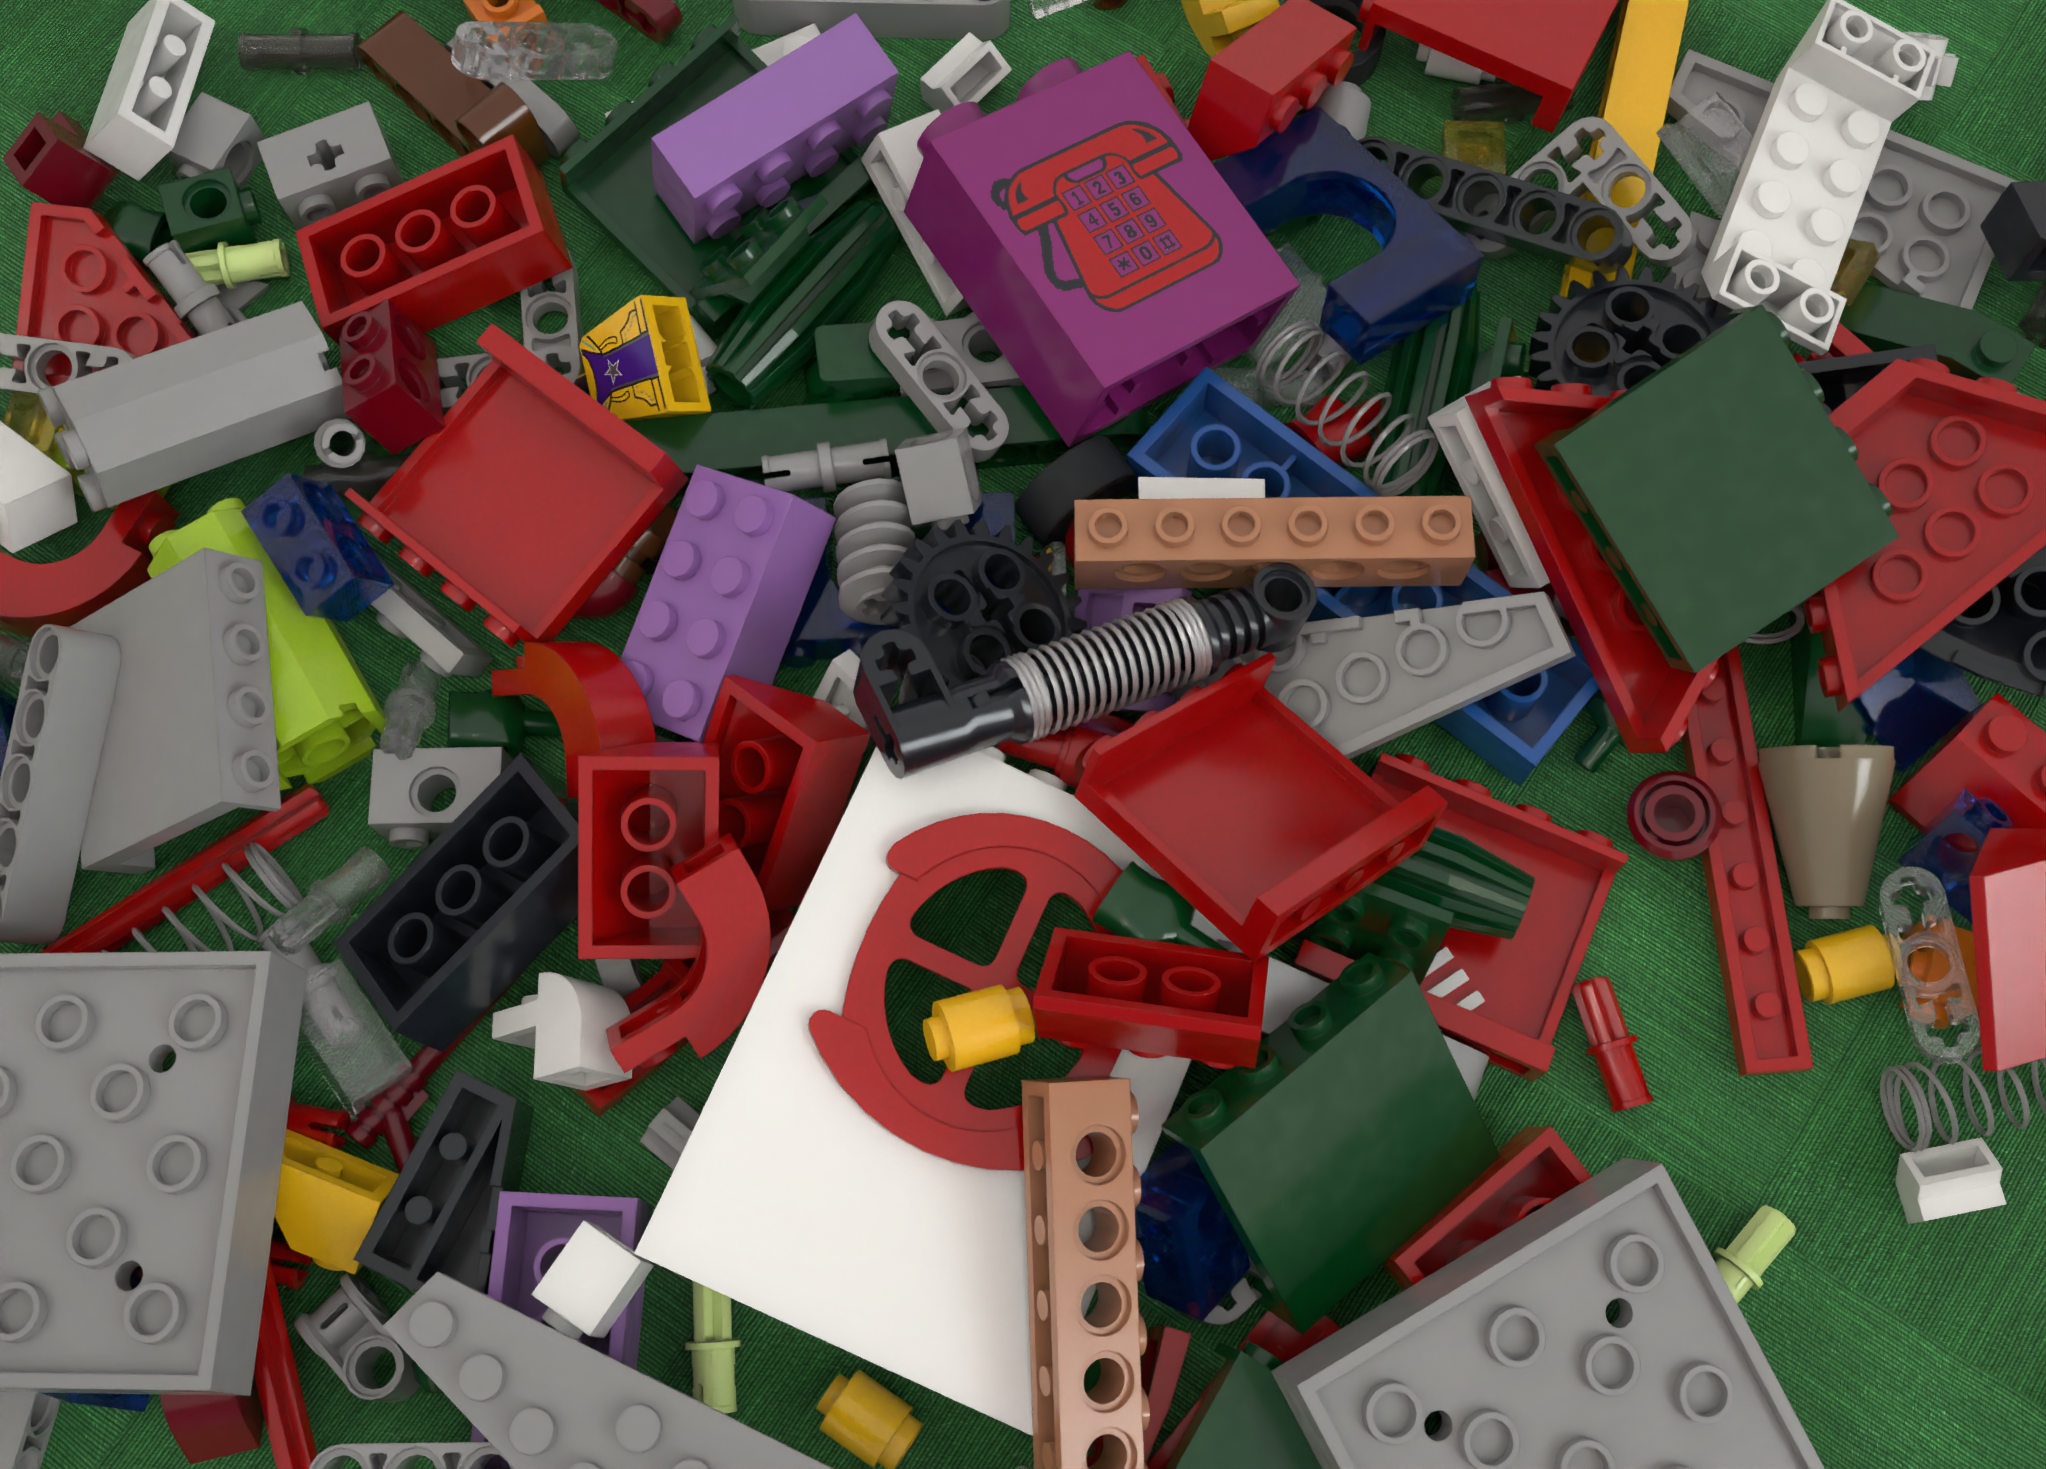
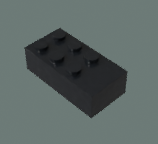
M520 753L333 943L394 1032L443 1053L578 916V798H567V785L564 781Z

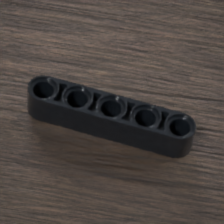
M1369 136L1359 139L1350 146L1345 155L1343 163L1345 177L1365 199L1376 205L1592 273L1596 270L1601 274L1616 272L1618 266H1624L1632 254L1633 240L1630 231L1617 212L1606 205L1381 137ZM1388 160L1385 174L1377 181L1366 182L1367 172L1370 167L1378 161ZM1436 176L1443 177L1442 187L1436 195L1428 199L1419 198L1420 189L1428 179ZM1490 193L1499 194L1498 204L1491 213L1482 217L1474 216L1475 204L1481 197ZM1546 210L1556 211V220L1549 230L1541 234L1529 233L1530 223L1534 216ZM1601 228H1612L1615 230L1614 240L1605 250L1596 253L1586 251L1587 240L1593 232Z

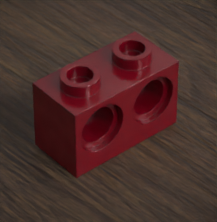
M389 299L368 311L356 313L346 324L339 327L344 413L393 455L444 427L436 345L430 337Z

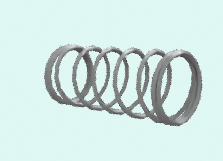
M1298 321L1275 335L1258 359L1255 369L1256 381L1266 389L1273 388L1275 399L1281 404H1296L1297 420L1303 425H1318L1319 440L1324 445L1341 446V459L1346 466L1352 468L1364 467L1363 476L1365 484L1379 497L1397 496L1415 484L1434 461L1438 451L1436 435L1429 429L1417 430L1409 434L1414 426L1415 416L1412 413L1401 415L1392 421L1372 445L1366 461L1361 463L1350 461L1345 452L1346 444L1362 437L1377 425L1388 411L1392 395L1389 392H1384L1368 400L1349 423L1343 439L1338 442L1329 441L1324 437L1323 423L1340 416L1359 399L1368 385L1369 374L1366 371H1360L1346 378L1327 400L1319 420H1307L1302 416L1301 403L1317 396L1333 383L1345 365L1346 353L1343 350L1334 351L1322 358L1303 381L1297 394V399L1288 400L1280 395L1278 388L1288 384L1300 375L1315 358L1323 345L1324 332L1312 321ZM1305 329H1311V331L1300 337L1289 348L1277 368L1275 378L1265 380L1266 367L1282 344L1296 333ZM1311 337L1309 345L1302 356L1290 369L1281 375L1286 362L1293 352L1305 340ZM1339 355L1341 361L1329 379L1315 391L1302 397L1307 385L1316 372L1326 362ZM1362 376L1364 381L1355 395L1338 411L1326 417L1330 406L1339 393L1350 382ZM1385 397L1387 399L1385 405L1372 422L1358 433L1349 437L1361 416L1375 402ZM1409 419V424L1401 436L1385 451L1373 458L1384 438L1398 424ZM1429 438V444L1424 455L1412 469L1394 481L1382 484L1392 465L1404 452L1414 444ZM1381 460L1371 481L1368 473L1371 464Z
M250 842V847L245 846V856L266 887L286 907L287 913H282L268 904L237 875L228 863H222L223 870L229 876L249 908L258 934H250L238 926L206 896L198 885L192 884V890L205 905L219 928L228 951H234V948L223 922L235 932L250 940L258 941L259 937L263 934L260 916L250 897L265 910L282 919L291 918L292 912H299V908H304L305 906L304 899L292 880L276 860L258 843ZM162 906V912L175 926L190 952H197L196 947L202 952L212 951L177 919L169 907ZM132 928L131 933L147 952H157L139 929ZM101 950V953L109 952L107 950Z
M1981 1047L1970 1053L1966 1063L1954 1055L1943 1054L1935 1061L1931 1071L1918 1062H1907L1903 1066L1895 1064L1894 1066H1888L1883 1071L1880 1081V1098L1883 1112L1895 1139L1906 1150L1916 1153L1918 1150L1923 1151L1928 1147L1932 1135L1930 1110L1937 1131L1943 1140L1953 1145L1958 1139L1959 1126L1956 1112L1943 1084L1936 1077L1939 1065L1945 1061H1953L1963 1067V1096L1971 1122L1981 1135L1989 1137L1994 1130L1992 1106L1980 1079L1970 1068L1973 1059L1982 1054ZM2046 1058L2039 1059L2046 1068ZM2038 1060L2032 1061L2031 1064L2032 1083L2040 1107L2046 1114V1102L2039 1084ZM1910 1068L1920 1069L1928 1075L1929 1106L1923 1089L1916 1077L1909 1071ZM2013 1068L2006 1069L2016 1086L2022 1103L2023 1122L2019 1123L2008 1104L2004 1089L2003 1070L1998 1071V1091L2004 1111L2015 1127L2024 1130L2029 1124L2030 1110L2022 1083ZM1896 1073V1074H1897V1077H1896V1080H1895L1894 1093H1893V1078H1894V1074ZM1969 1076L1976 1085L1986 1109L1988 1120L1986 1131L1979 1124L1973 1110L1970 1098ZM1901 1079L1908 1088L1915 1105L1919 1131L1917 1143H1914L1909 1138L1904 1125L1900 1104ZM1934 1084L1944 1099L1952 1126L1951 1138L1944 1131L1939 1119L1935 1103Z

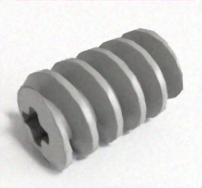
M877 478L864 480L848 486L838 494L833 504L834 516L837 521L834 529L836 542L838 543L835 548L836 559L839 565L837 568V580L840 587L838 602L839 608L848 617L858 622L872 625H887L881 622L880 616L892 603L882 597V592L894 579L889 574L891 569L904 557V552L915 541V532L910 529L913 525L902 482L894 479Z

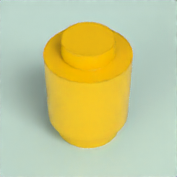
M1871 924L1809 940L1805 944V949L1793 952L1799 989L1808 1002L1822 1000L1830 1005L1890 989L1895 983V973L1900 972L1902 969L1901 956L1893 938L1889 934L1881 935L1879 930Z
M1001 984L934 1001L932 1004V1017L923 1020L924 1037L933 1061L944 1060L951 1072L1017 1055L1022 1045L1033 1043L1035 1040V1025L1027 997L1020 987L1006 990Z
M860 1369L850 1380L840 1373L816 1407V1410L825 1415L819 1430L873 1469L878 1463L886 1469H896L924 1425L911 1415L914 1409L911 1405Z

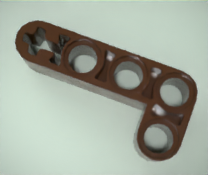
M400 10L356 46L360 58L378 80L461 157L513 134L537 167L550 158V153L537 121L520 96L503 82H500L490 90L404 11Z

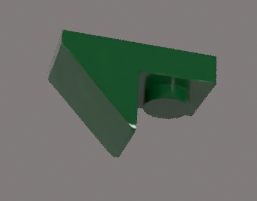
M873 322L823 325L814 329L817 357L813 358L804 368L808 405L878 399L901 387L870 346L869 331ZM891 326L888 332L889 336L894 340L902 336L908 340L910 337V331L906 327L896 330ZM913 356L909 361L912 366H914Z

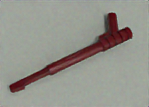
M526 970L443 1053L424 1045L407 1064L403 1063L395 1072L397 1076L389 1078L382 1086L384 1090L382 1092L378 1091L369 1101L371 1103L370 1106L365 1105L356 1115L358 1119L356 1121L352 1119L345 1127V1132L367 1150L371 1149L378 1141L376 1138L378 1135L382 1137L384 1134L400 1174L417 1143L409 1121L430 1099V1095L424 1091V1088L429 1084L427 1080Z

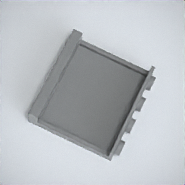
M203 548L69 627L111 635L117 640L121 650L120 671L81 845L82 869L141 875L156 868L154 847L238 807L273 812L281 809L262 561Z

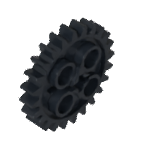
M1618 266L1615 281L1608 282L1604 275L1596 270L1592 273L1589 289L1576 280L1571 281L1567 298L1554 294L1551 297L1549 312H1540L1538 315L1536 331L1532 333L1529 348L1531 359L1528 374L1537 378L1535 386L1537 390L1551 391V386L1580 383L1591 385L1592 395L1610 397V392L1630 389L1679 356L1673 353L1682 354L1730 322L1728 317L1714 319L1718 301L1714 299L1701 303L1695 301L1700 285L1694 283L1682 291L1675 289L1676 273L1671 272L1661 283L1653 281L1651 267L1645 266L1639 279H1630L1625 267ZM1581 359L1591 360V361H1593L1594 363H1592V362H1585V361H1582Z
M959 519L955 520L945 532L938 526H935L922 541L917 538L904 552V557L891 569L889 574L894 579L882 592V597L892 604L880 616L881 622L898 627V630L909 632L919 638L931 654L947 688L985 675L988 667L992 663L1000 661L1001 658H1007V656H1013V654H1018L1019 652L1027 653L1030 648L1037 650L1040 645L1048 646L1051 641L1059 642L1062 637L1069 638L1073 633L1080 634L1087 628L1086 621L1070 616V612L1082 602L1081 597L1064 595L1061 590L1071 578L1070 575L1063 573L1052 576L1048 571L1054 555L1050 552L1038 559L1031 554L1034 538L1028 536L1019 545L1012 543L1011 528L1006 524L995 536H991L985 519H980L969 532ZM987 576L993 579V581L998 585V588L992 585V583L987 579ZM936 600L943 603L948 608L950 614L943 611L937 605ZM1021 630L1026 632L1030 636L1033 643L1025 638ZM971 655L975 656L982 662L985 670L981 669L973 662Z

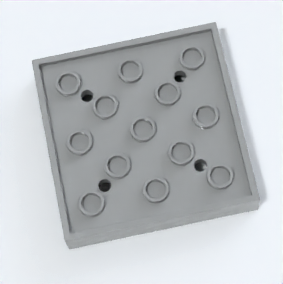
M273 951L0 954V1392L251 1396L307 970ZM175 1051L176 1059L174 1065L164 1072L163 1061L165 1057ZM141 1266L143 1270L142 1280L132 1290L130 1286L131 1273L136 1267Z
M1622 1158L1271 1371L1322 1469H1825L1662 1163ZM1617 1299L1620 1305V1314L1613 1323H1609L1606 1318V1307L1610 1301ZM1439 1410L1442 1417L1441 1427L1435 1434L1427 1435L1424 1428L1425 1420L1431 1412Z

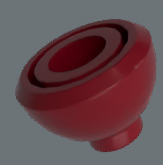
M1664 771L1651 775L1634 789L1629 798L1627 823L1631 836L1645 852L1656 858L1667 861H1683L1693 858L1705 851L1714 842L1720 831L1722 812L1718 798L1704 781L1694 775L1680 771Z

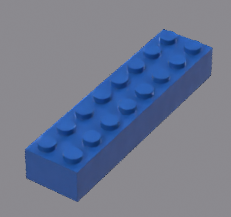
M1207 367L1201 371L1127 454L1126 460L1135 471V481L1130 489L1137 495H1139L1138 477L1265 479V498L1379 497L1369 487ZM1471 565L1461 586L1315 587L1317 602L1306 622L1351 616L1369 617L1392 614L1397 610L1412 608L1423 610L1461 605L1462 602L1512 596V594ZM1567 636L1576 656L1434 720V722L1520 787L1597 692L1599 686L1580 645Z

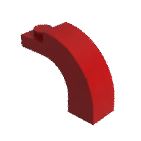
M154 490L120 503L98 536L85 549L67 559L54 563L34 564L20 561L0 551V628L11 633L33 637L43 625L53 624L70 627L149 581L151 577L147 568L151 563L150 559L152 557L149 544L161 533L173 530L174 523L180 514Z
M590 641L524 642L525 656L516 657L517 669L491 671L493 696L535 695L541 698L552 710L560 727L564 743L567 798H578V756L580 753L657 742L652 717L636 679L616 654L600 644Z
M731 833L726 834L670 867L678 888L698 919L700 927L699 948L691 969L679 984L666 994L606 1029L610 1052L624 1073L639 1064L642 1068H648L662 1062L676 1050L678 1046L676 1042L684 1037H687L701 1059L717 1048L740 1025L761 989L770 956V920L761 887Z

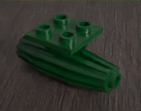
M821 193L796 201L791 196L771 210L761 206L751 212L738 225L737 230L741 236L730 248L727 246L719 248L701 264L699 271L704 276L689 291L696 301L721 294L745 305L705 367V370L708 372V379L712 381L716 390L720 391L727 400L736 403L741 408H753L805 368L817 355L814 337L815 328L823 325L844 324L867 299L901 242L899 229H897L898 227L885 205L878 202L870 203L865 201L862 203L861 200L857 201L809 237L807 226L824 209L828 202Z
M1443 272L1442 274L1431 273L1428 277L1421 279L1395 341L1384 392H1389L1392 395L1391 405L1384 417L1376 425L1374 442L1383 430L1401 415L1412 413L1415 416L1414 426L1409 434L1417 430L1427 429L1434 433L1427 417L1483 384L1500 377L1520 376L1531 379L1528 372H1524L1526 344L1517 342L1513 317L1499 318L1494 347L1479 352L1481 291L1473 280H1468L1466 276L1460 274L1453 275L1451 272ZM1385 397L1382 398L1380 411L1386 403L1387 399ZM1409 419L1398 424L1384 438L1377 448L1374 457L1385 451L1401 436L1409 424ZM1429 438L1414 444L1404 452L1392 465L1382 484L1394 481L1412 469L1424 455L1429 444ZM1439 441L1437 454L1427 471L1415 484L1397 496H1441L1452 468ZM1379 460L1378 462L1374 463V465H1373V475H1374V473H1375V470H1376L1377 466H1378L1379 463L1381 462V460Z
M1435 826L1425 845L1419 851L1297 933L1296 938L1300 940L1306 939L1355 961L1370 952L1412 971L1418 985L1421 986L1449 927L1512 940L1527 908L1535 877L1470 840Z

